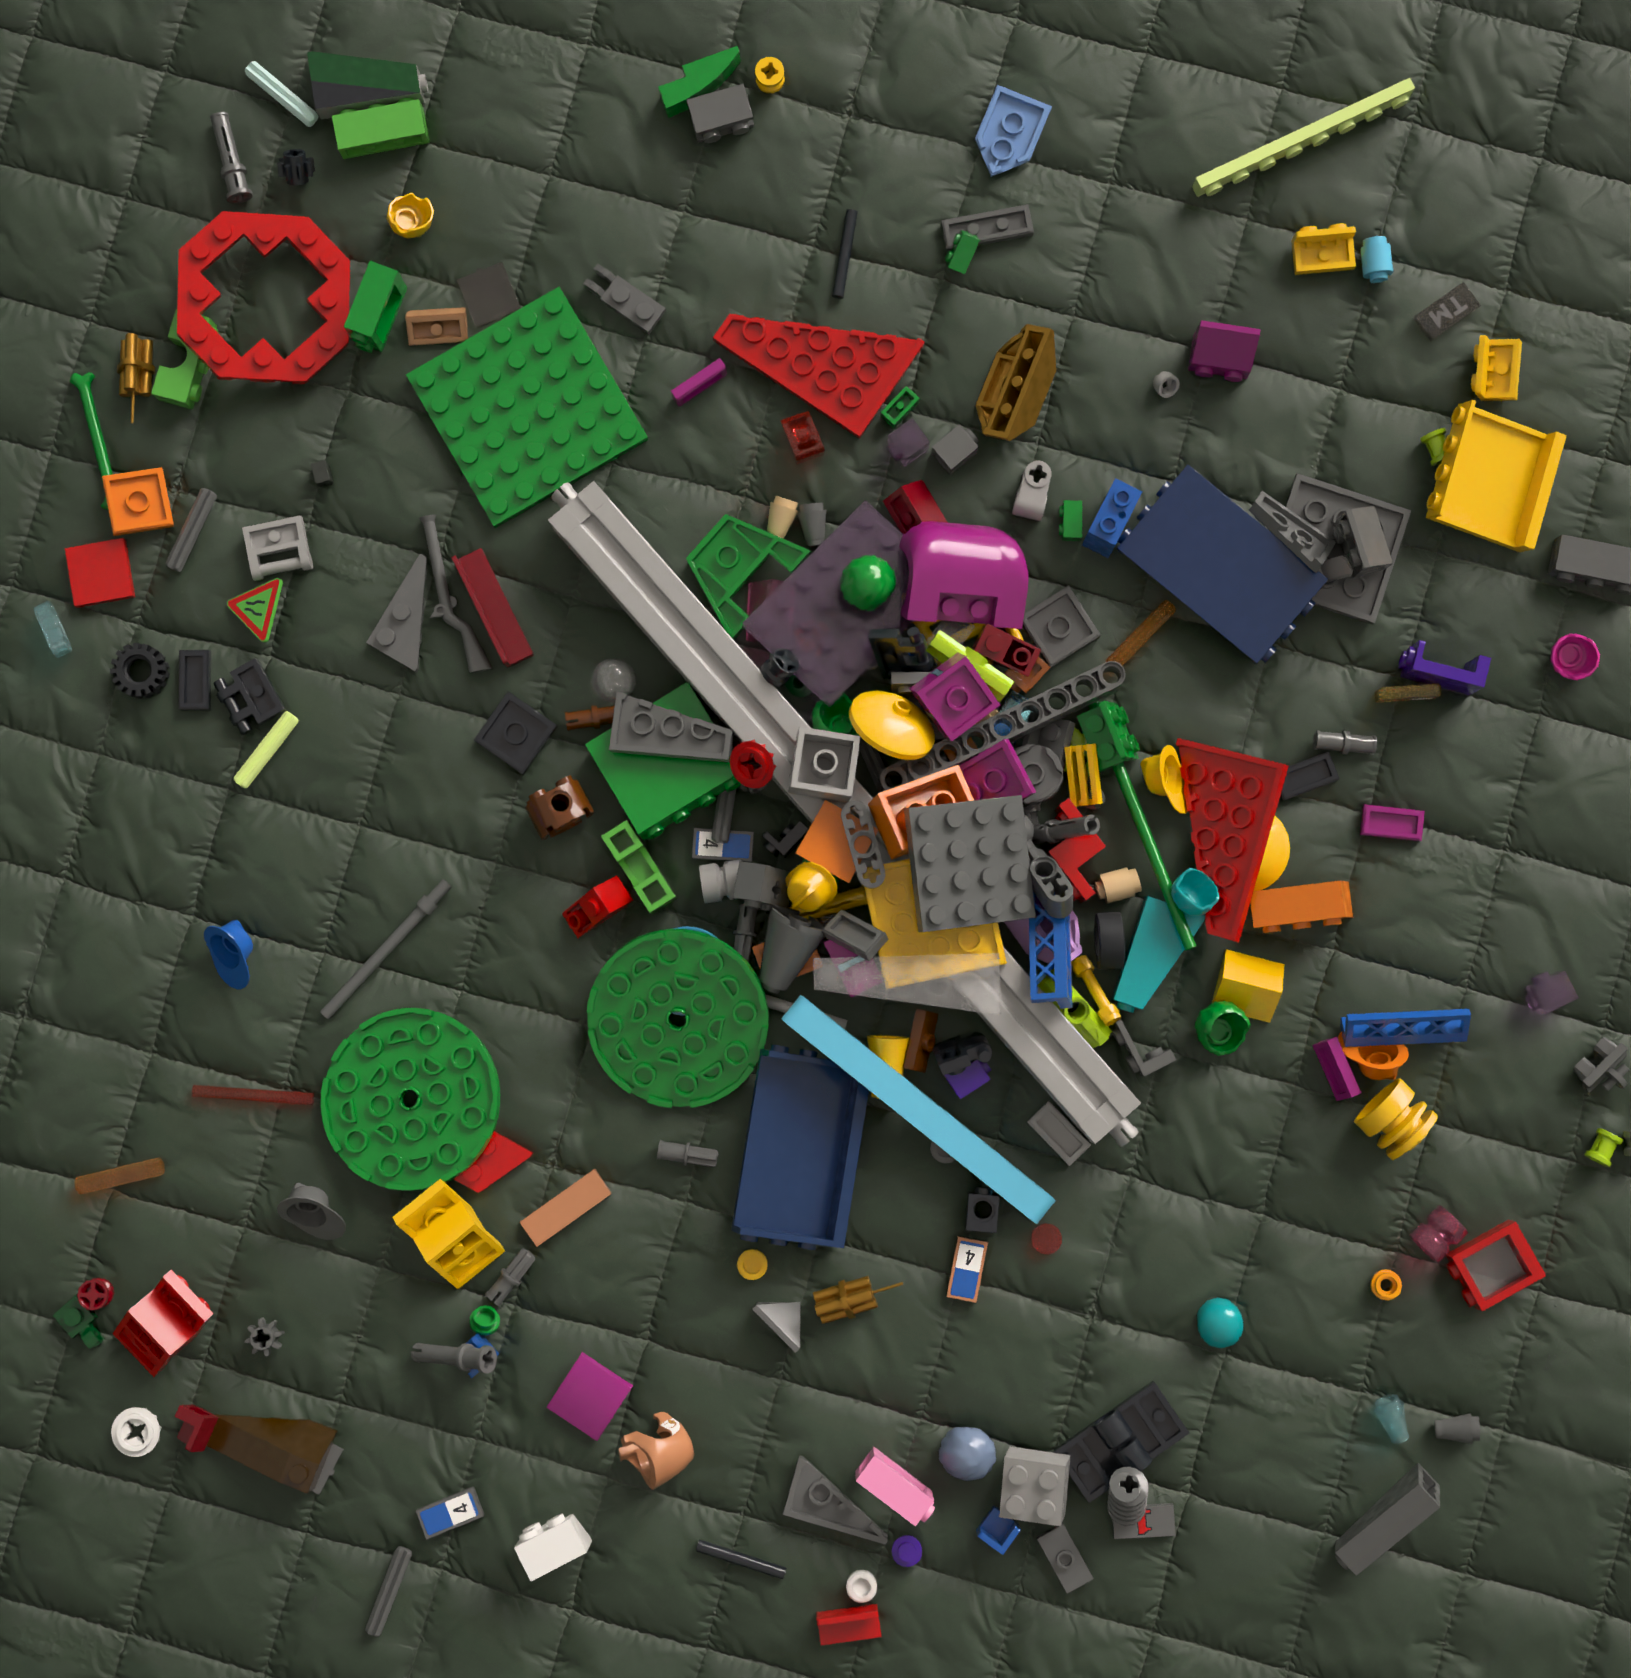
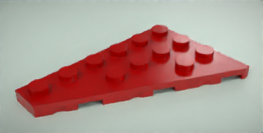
M729 314L713 336L714 342L859 439L925 345V341L920 338L916 340L900 338L889 334L877 335L874 332L839 330L828 326L816 327L805 323L765 320V318L760 317L748 318L737 314Z
M1177 738L1176 746L1179 747L1182 767H1180L1181 777L1185 782L1183 789L1187 812L1190 813L1193 831L1191 832V838L1195 845L1196 869L1212 879L1219 893L1218 902L1206 913L1205 924L1207 934L1239 942L1289 766Z

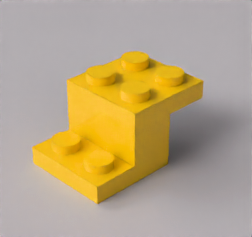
M441 1179L392 1217L396 1225L414 1240L426 1263L457 1289L505 1252L501 1243L485 1230L473 1208Z

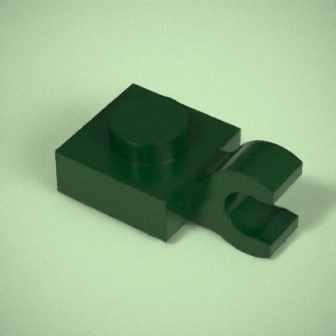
M77 1295L53 1315L71 1338H76L80 1334L81 1339L89 1349L96 1348L105 1340L103 1335L92 1324L98 1316L93 1310H87L82 1307Z

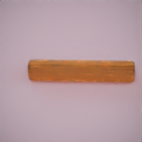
M1164 600L1107 658L1106 662L1116 661L1123 666L1176 612L1175 606L1168 600Z
M158 1157L75 1178V1188L79 1194H85L160 1176L165 1173L164 1162Z

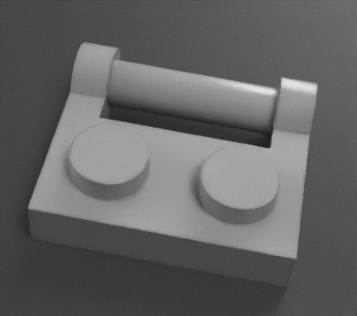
M302 516L242 528L250 571L254 581L262 580L267 575L302 568L305 571L313 569ZM298 549L299 557L261 564L259 559L260 556Z

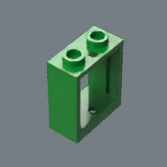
M369 261L344 324L350 339L356 343L355 346L368 353H372L373 349L379 352L383 351L408 288L397 270L373 261Z

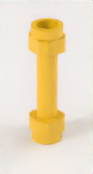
M1082 955L1071 962L1072 970L1076 977H1082L1100 1009L1097 1014L1101 1021L1104 1022L1105 1026H1110L1120 1020L1121 1015L1116 1004H1110L1092 972L1095 967L1091 960L1088 959L1087 955Z

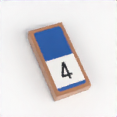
M961 1236L957 1237L946 1297L977 1303L988 1242Z

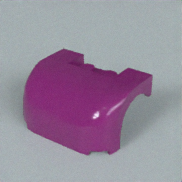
M935 521L921 522V524L912 527L906 534L902 535L899 549L905 553L909 567L908 590L904 605L901 608V616L906 620L988 623L994 627L1022 629L1028 593V568L1024 553L1015 539L1002 530L989 526Z

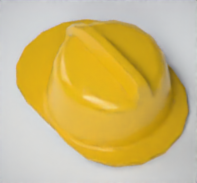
M1166 745L1162 749L1161 754L1144 758L1141 761L1140 765L1144 780L1151 793L1167 796L1177 812L1186 814L1187 808L1183 789L1185 782L1181 777L1180 771L1182 766L1174 747Z
M814 862L799 864L785 878L787 895L792 902L791 906L793 908L797 907L803 911L812 912L825 907L837 894L835 878L826 868Z

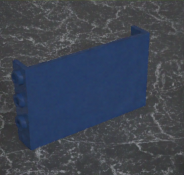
M1187 465L1172 484L1167 481L1156 494L1159 497L1157 502L1152 507L1147 504L1139 513L1137 519L1140 522L1133 530L1128 527L1119 537L1117 542L1121 545L1117 548L1118 552L1126 555L1251 658L1255 665L1260 660L1266 663L1277 650L1273 647V644L1279 637L1285 640L1296 628V625L1292 623L1299 614L1305 617L1316 604L1312 599L1324 586L1328 578L1319 571L1317 573L1312 571L1273 533L1191 466Z
M771 1044L770 1050L760 1049L731 1231L741 1234V1240L758 1242L759 1237L770 1238V1244L787 1246L788 1241L798 1242L799 1248L816 1250V1245L844 1248L869 1090L830 1058H817V1051L800 1049L799 1055L789 1053V1047Z

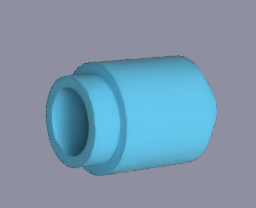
M1374 236L1364 239L1362 241L1363 247L1360 248L1363 277L1370 279L1371 283H1380L1388 280V276L1393 274L1391 246L1387 243V238L1385 236Z

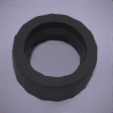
M1096 913L1094 940L1098 969H1122L1125 960V941L1121 913Z

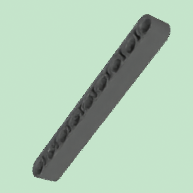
M1116 661L1105 662L972 726L952 742L945 739L934 744L930 752L920 759H903L892 764L881 773L880 789L882 792L892 789L885 784V780L889 776L899 777L902 781L901 785L950 767L961 765L1003 739H1009L1010 743L1104 699L1121 688L1125 680V669ZM1105 672L1115 673L1118 677V682L1113 684L1106 682L1103 679V674ZM1078 685H1086L1091 689V694L1086 697L1080 696L1075 688ZM1054 697L1059 698L1064 702V707L1059 710L1053 709L1048 701ZM1027 710L1033 711L1038 719L1035 722L1028 723L1023 720L1021 714ZM1003 723L1008 725L1011 732L1008 735L1000 736L995 732L994 727L997 724ZM976 736L981 738L984 745L979 749H973L969 747L967 740L970 737ZM946 749L952 750L956 754V759L952 762H945L940 758V752ZM919 762L925 763L929 767V771L925 775H917L912 769L913 765Z

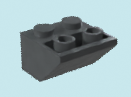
M1375 506L1346 510L1335 521L1336 526L1333 527V534L1336 542L1342 544L1345 553L1342 556L1348 559L1353 569V579L1387 569L1393 564Z

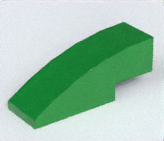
M738 46L683 65V78L658 87L668 118L688 110L687 99L712 93L724 83L741 62Z

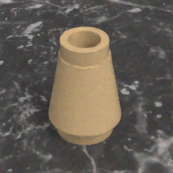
M775 496L774 502H770L767 532L784 539L799 512L796 510L798 503Z

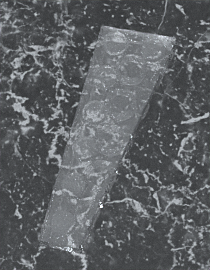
M999 953L873 957L870 961L862 957L813 958L814 990L988 1014H1001Z

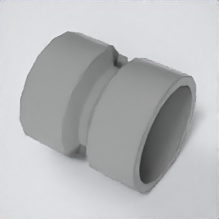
M741 859L725 861L723 867H719L716 863L699 865L704 903L722 901L724 896H727L730 900L738 899L734 898L733 895L739 861Z

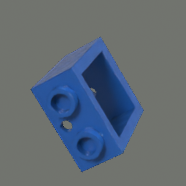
M1115 478L1082 546L1109 558L1142 491Z

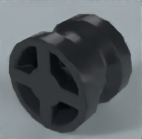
M777 648L770 658L762 664L761 673L768 683L777 687L783 686L789 680V677L798 671L799 661L788 649Z

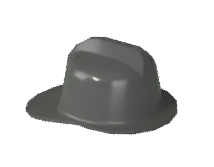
M296 1183L289 1197L281 1201L277 1206V1213L281 1218L316 1238L334 1240L342 1237L346 1231V1224L343 1218L329 1208L328 1196L320 1188Z

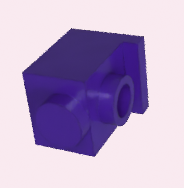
M975 1059L971 1062L972 1065L966 1067L962 1073L944 1075L959 1099H962L991 1080L988 1073L992 1070L987 1063Z

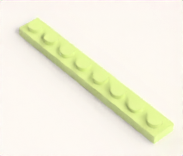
M1411 78L1403 80L1196 177L1192 188L1197 197L1205 193L1207 196L1214 195L1223 189L1222 185L1231 181L1237 184L1250 176L1249 173L1254 170L1260 169V171H1265L1274 166L1276 160L1284 156L1287 159L1293 158L1303 151L1302 148L1313 144L1314 147L1323 144L1330 138L1329 135L1338 131L1340 134H1344L1355 128L1356 123L1364 119L1367 122L1381 116L1383 110L1391 106L1393 109L1404 106L1410 101L1409 98L1415 86Z

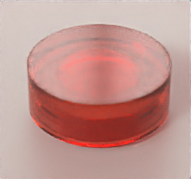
M1042 1223L1032 1231L1031 1243L1038 1252L1052 1254L1060 1248L1062 1235L1056 1226L1050 1223Z

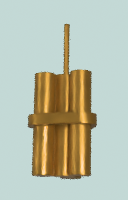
M127 333L125 340H121L120 363L117 365V373L120 374L119 396L131 397L132 395L131 423L133 424L135 395L151 396L152 375L155 374V366L152 365L153 341L149 339L141 340L137 334Z
M869 1276L845 1282V1280L838 1281V1285L813 1292L816 1302V1314L820 1317L822 1324L845 1317L849 1319L855 1318V1314L878 1308L874 1293L901 1286L903 1282L873 1291Z

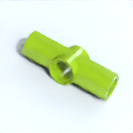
M941 630L937 632L926 648V651L942 664L957 652L967 656L999 703L1014 683L1012 679L991 666L989 661L968 646L965 648Z
M1053 968L1050 972L1055 976ZM1048 976L1038 984V987L1044 993L1055 992V982ZM1072 986V1003L1079 1002L1078 1008L1075 1011L1068 1012V1008L1060 1009L1057 1001H1054L1053 1004L1092 1048L1101 1046L1109 1039L1112 1030L1105 1026L1098 1014Z

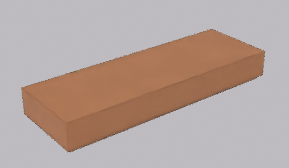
M594 1169L520 1221V1224L536 1247H538L607 1198L612 1192L596 1169Z

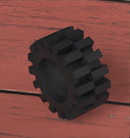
M133 643V646L128 644L123 646L125 650H118L116 652V655H118L117 659H112L111 664L114 665V669H110V674L114 675L113 683L118 686L117 688L120 691L138 699H142V697L151 698L152 694L158 695L161 692L159 690L160 687L165 688L167 685L164 682L165 678H169L170 675L167 672L169 664L164 660L166 659L165 656L157 649L144 643ZM137 660H146L151 668L149 677L142 682L133 681L129 673L131 665Z

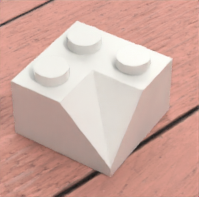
M563 1513L548 1520L542 1526L537 1522L525 1528L523 1534L519 1536V1541L514 1549L530 1581H533L587 1553L592 1540L573 1514L564 1517Z

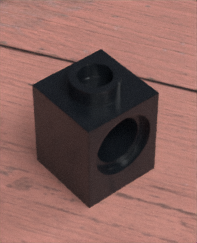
M975 1187L974 1192H968L965 1219L966 1230L997 1233L999 1195L993 1194L992 1188ZM986 1201L990 1204L991 1211L986 1217H978L974 1214V1206L977 1202Z

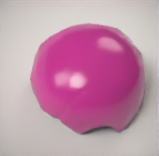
M1569 634L1559 638L1552 646L1550 662L1554 670L1561 676L1571 680H1580L1591 676L1597 669L1600 659V653L1594 641L1579 634Z

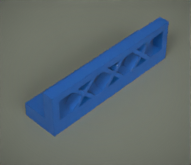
M1033 892L1035 915L1036 911L1040 915L1037 918H1029L1031 1002L1057 1001L1060 1009L1073 1008L1070 915L1065 918H1052L1045 909L1043 910L1036 905V895ZM1046 918L1053 924V930L1044 939L1036 932V927ZM1052 940H1054V947L1050 944ZM1045 947L1054 953V959L1046 967L1037 961V955ZM1037 967L1041 970V972L1039 973V975H1038ZM1053 968L1055 976L1050 972ZM1046 976L1055 982V992L1038 994V984Z
M1469 1009L1347 1014L1346 1017H1341L1340 1028L1345 1047L1465 1042L1468 1037L1471 1013Z

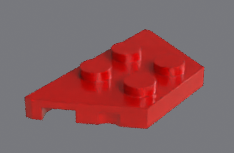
M494 1131L488 1145L479 1158L467 1170L454 1178V1180L480 1193L532 1157L534 1152Z

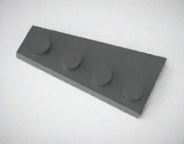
M617 691L609 750L615 753L730 763L734 733L730 729L683 715L672 709L662 708L643 699L639 700Z

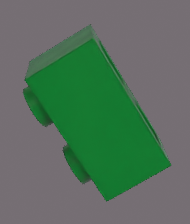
M960 230L959 234L956 233L953 239V249L948 251L945 258L947 267L965 274L980 239L963 230Z
M905 386L881 411L880 417L894 429L917 406L920 398Z
M1064 500L1062 506H1059V517H1062V524H1059V535H1062V541H1081L1082 501Z

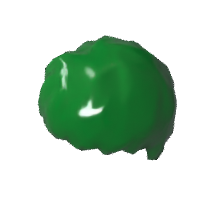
M863 555L857 559H852L844 568L840 577V591L844 594L843 598L849 604L855 605L858 609L866 610L867 612L873 611L884 604L893 593L897 584L895 570L891 568L887 561L875 555Z
M836 692L828 694L822 700L816 702L811 713L812 728L859 736L849 718V708L852 704L851 699L845 693Z
M1215 1001L1207 1008L1200 1010L1194 1027L1198 1041L1205 1050L1214 1055L1221 1056L1231 1054L1238 1049L1244 1042L1251 1024L1244 1011L1234 1003Z

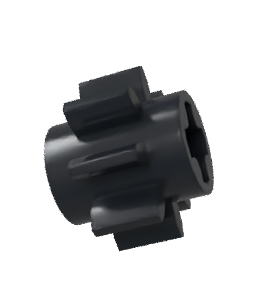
M290 149L283 152V158H279L277 163L278 176H286V181L289 185L306 184L309 182V177H312L313 172H315L313 157L306 158V153L302 149Z

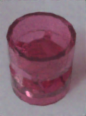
M1438 1205L1427 1216V1224L1420 1223L1409 1234L1413 1242L1438 1264L1450 1252L1449 1246L1451 1244L1457 1245L1468 1234L1466 1228L1441 1205Z

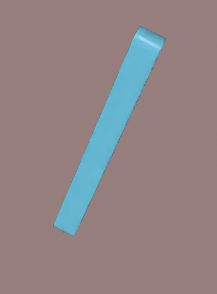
M800 995L781 1018L803 1038L1031 1221L1038 1224L1056 1200L804 996Z

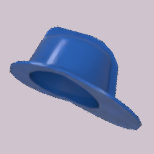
M233 920L221 927L208 926L204 931V939L218 974L230 987L238 990L245 988L250 978L246 960L253 950L251 938L244 931L238 920Z

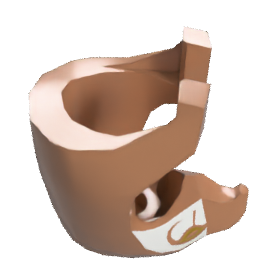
M665 1412L653 1415V1418L658 1422L657 1433L662 1439H656L635 1431L624 1435L621 1439L623 1447L618 1448L620 1461L624 1459L630 1461L641 1473L646 1484L652 1490L680 1473L694 1458L693 1445L688 1433L680 1422Z

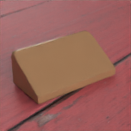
M466 307L408 311L405 316L409 346L458 343L468 339Z

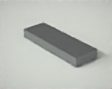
M1029 204L941 220L947 252L949 250L952 251L954 246L953 239L956 233H960V230L977 236L980 239L978 246L1034 235Z

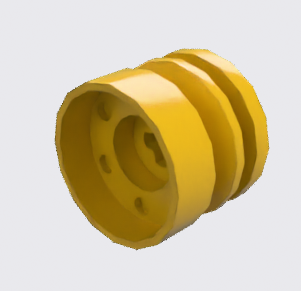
M1401 1078L1392 1081L1376 1094L1354 1120V1123L1368 1137L1381 1131L1383 1132L1377 1142V1146L1380 1149L1388 1147L1386 1155L1391 1160L1399 1158L1417 1146L1425 1138L1438 1118V1115L1433 1110L1423 1113L1427 1107L1424 1101H1420L1411 1107L1408 1106L1415 1092Z

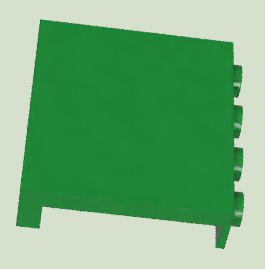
M688 682L653 702L654 705L662 708L672 709L683 715L713 723ZM612 728L585 744L637 833L643 840L647 838L654 839L660 836L665 831L664 828L673 822L675 824L683 822L691 815L690 812L697 807H707L716 800V796L725 790L726 792H731L741 786V783L734 777L729 762L611 752L609 745Z

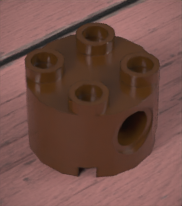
M571 775L555 783L556 787L546 792L545 789H541L528 797L529 801L526 802L525 810L541 840H546L548 835L551 838L582 823L581 816L586 815L589 818L595 813L578 780H573ZM552 804H561L565 811L554 810Z

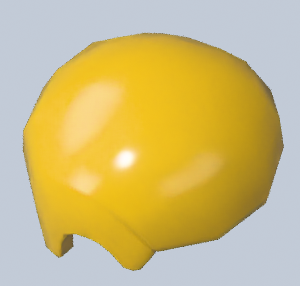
M413 193L396 197L389 204L386 219L397 235L408 239L421 237L431 226L434 209L428 198L421 199Z

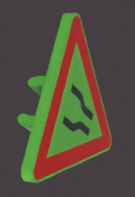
M279 578L273 579L227 601V606L264 643L269 641L283 581Z

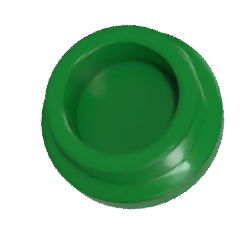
M483 1305L471 1313L469 1324L475 1333L484 1336L491 1335L499 1328L500 1316L493 1307Z

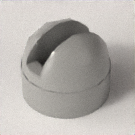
M1162 371L1154 377L1153 387L1160 396L1168 398L1177 392L1179 380L1172 373Z

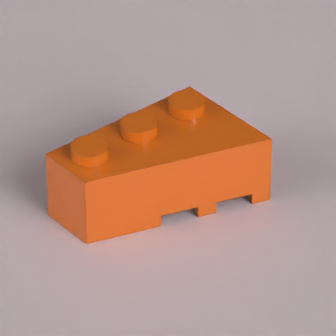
M1332 881L1253 891L1250 902L1253 928H1262L1263 933L1281 931V925L1292 924L1293 930L1311 928V922L1323 921V926L1342 924L1341 919L1353 918L1349 882Z

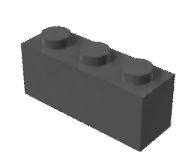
M1562 534L1554 539L1548 575L1556 576V580L1560 582L1574 583L1575 580L1586 582V586L1590 588L1603 589L1604 586L1616 588L1615 592L1631 595V548Z

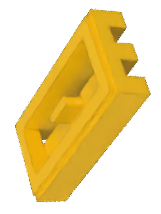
M1096 743L1064 747L1071 802L1075 807L1103 804ZM1084 751H1087L1092 799H1089L1088 772L1085 766Z

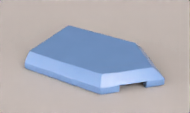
M997 85L975 137L991 177L1030 161L1052 106Z

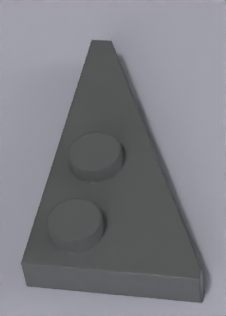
M419 554L366 642L416 673L420 667L421 626L424 617L425 580H427V558L422 554Z
M799 1455L783 1515L886 1545L888 1535L806 1458Z

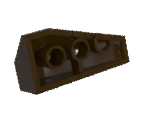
M214 1414L219 1418L206 1446L279 1483L306 1494L315 1489L338 1430L311 1419L261 1418Z

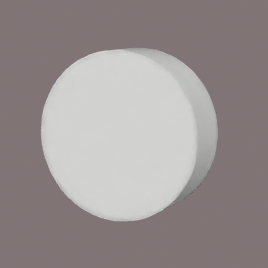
M867 1570L854 1571L847 1579V1593L855 1602L865 1603L870 1601L877 1591V1582L874 1575Z

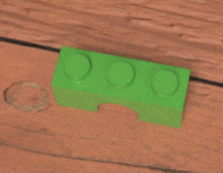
M176 309L168 338L175 345L185 347L187 357L184 363L176 368L159 365L151 394L159 401L193 410L194 403L200 400L202 394V385H200L202 376L208 372L209 368L177 336ZM202 316L218 332L217 325L212 319Z
M627 820L601 836L616 861L634 886L633 888L650 914H654L677 899Z

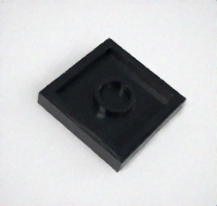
M507 692L474 741L524 775L558 726L519 698Z

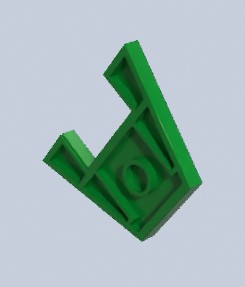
M725 514L688 555L686 560L725 631L735 640L752 621V618L731 600L770 555L793 574L812 551Z

